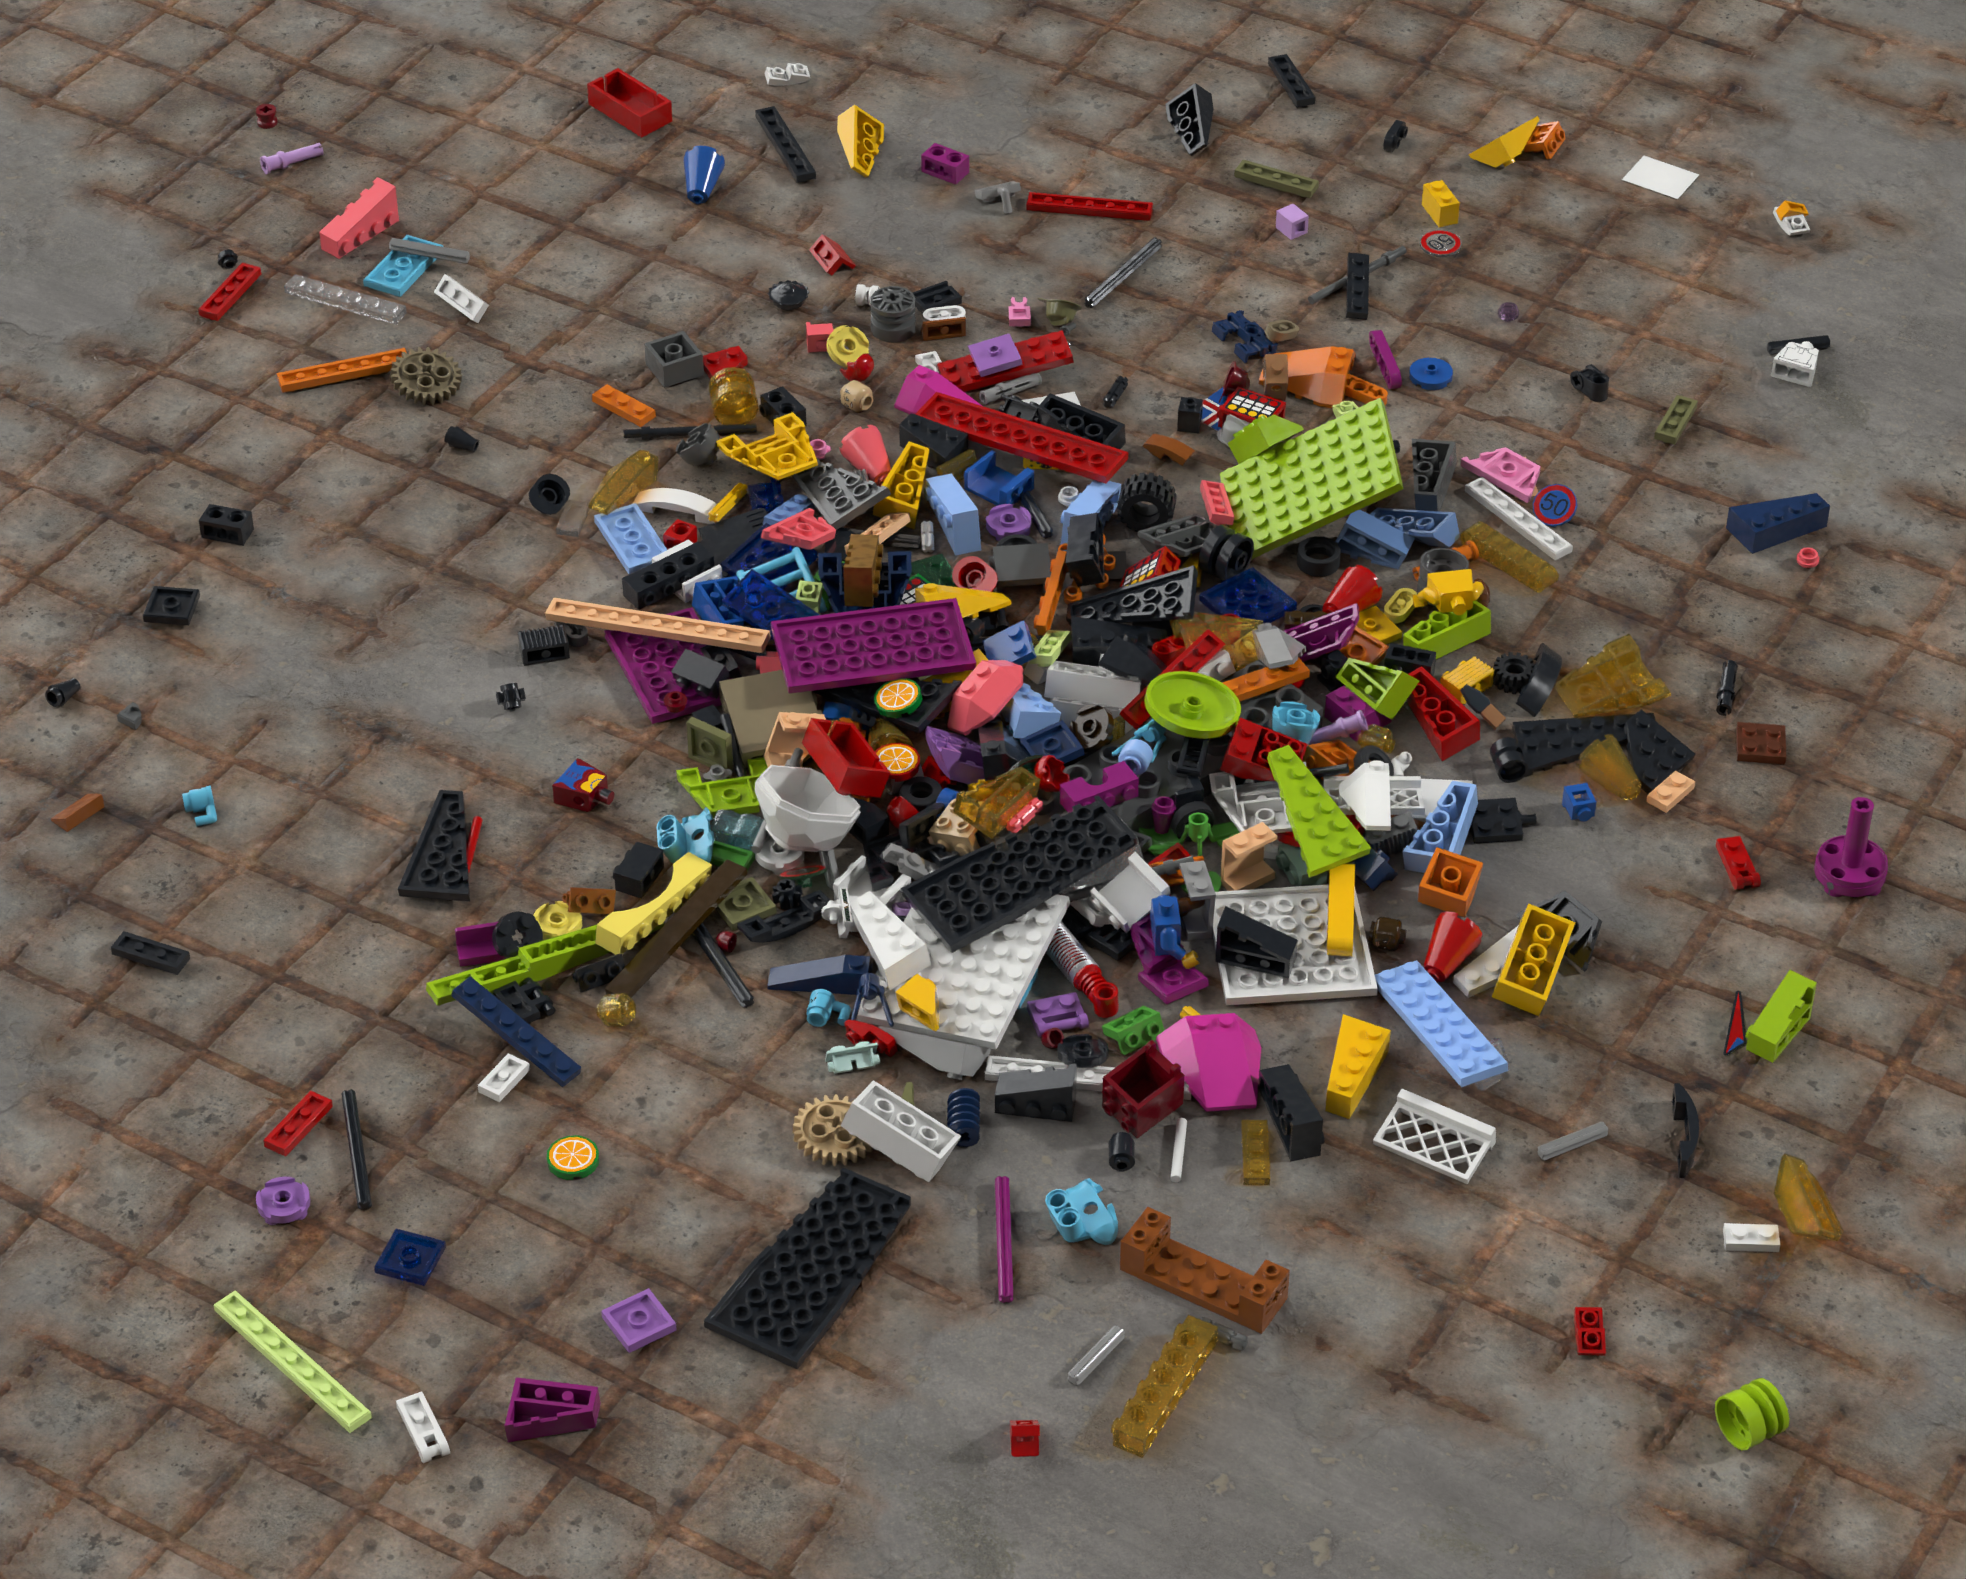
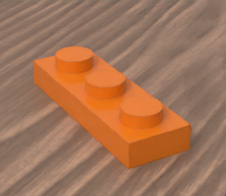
M608 384L592 394V401L639 427L644 426L656 417L655 409Z

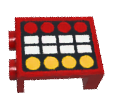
M1237 387L1232 394L1228 395L1226 402L1223 405L1221 404L1217 410V417L1219 418L1218 427H1223L1229 414L1250 423L1263 415L1266 418L1272 415L1285 418L1286 402Z
M1164 546L1126 569L1120 588L1177 571L1181 560Z

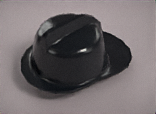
M545 474L532 486L528 496L536 510L543 514L552 515L558 513L568 501L570 488L562 477L556 474Z

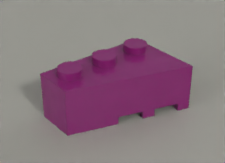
M516 1377L504 1425L507 1441L514 1442L595 1428L601 1405L598 1387Z

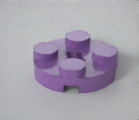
M1001 504L989 511V515L986 517V528L991 535L996 537L997 541L1014 534L1028 536L1031 528V514L1024 507L1020 506V509L1013 508V504Z
M292 1177L271 1179L265 1183V1188L261 1192L259 1190L256 1194L258 1212L269 1225L302 1220L307 1216V1210L310 1207L309 1189L306 1184L302 1182L301 1185L295 1182V1178ZM280 1198H286L287 1201L280 1202Z

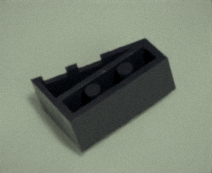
M1097 512L1070 517V525L1067 527L1068 545L1066 554V565L1070 578L1075 580L1078 587L1105 583L1103 524Z
M1225 906L1217 926L1215 962L1289 978L1297 957L1298 940Z
M1069 1064V1068L1055 1070L1054 1066L1046 1067L1045 1071L1031 1073V1070L1027 1069L999 1073L995 1091V1113L1072 1122L1076 1103L1077 1064Z

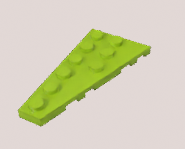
M1287 745L1269 752L1267 760L1274 780L1278 783L1281 800L1285 803L1286 814L1295 840L1299 842L1302 860L1306 862L1308 877L1311 878L1368 855L1371 850L1370 845L1293 749Z

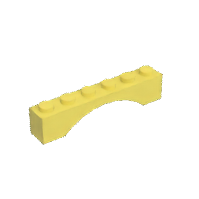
M687 852L673 863L672 880L659 897L637 908L610 913L597 924L595 943L615 955L623 954L627 950L632 949L635 943L643 937H647L650 931L663 924L665 919L671 914L676 913L711 877L712 864Z

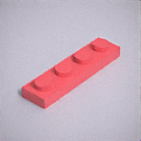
M1201 480L1200 491L1210 522L1217 526L1233 525L1234 514L1224 484Z

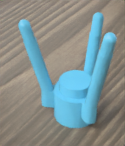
M1152 718L1146 725L1134 732L1135 736L1129 740L1144 737L1148 742L1156 741L1151 761L1153 763L1162 743L1166 740L1163 734L1167 729ZM1128 741L1113 751L1112 756L1119 754Z

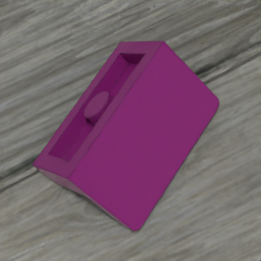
M498 922L455 928L460 967L506 959L497 953L492 942L493 929L496 928Z

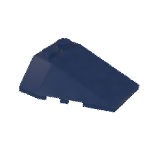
M911 551L888 552V562H882L880 584H878V598L874 597L873 607L845 606V563H842V553H818L819 577L834 613L900 605L912 573Z

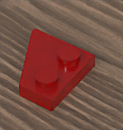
M740 346L730 347L703 356L704 371L716 387L721 385V380L724 377H732L736 374L737 370L748 365V357Z

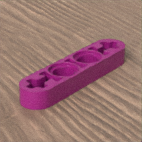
M1382 330L1370 331L1369 344L1388 388H1401V373Z

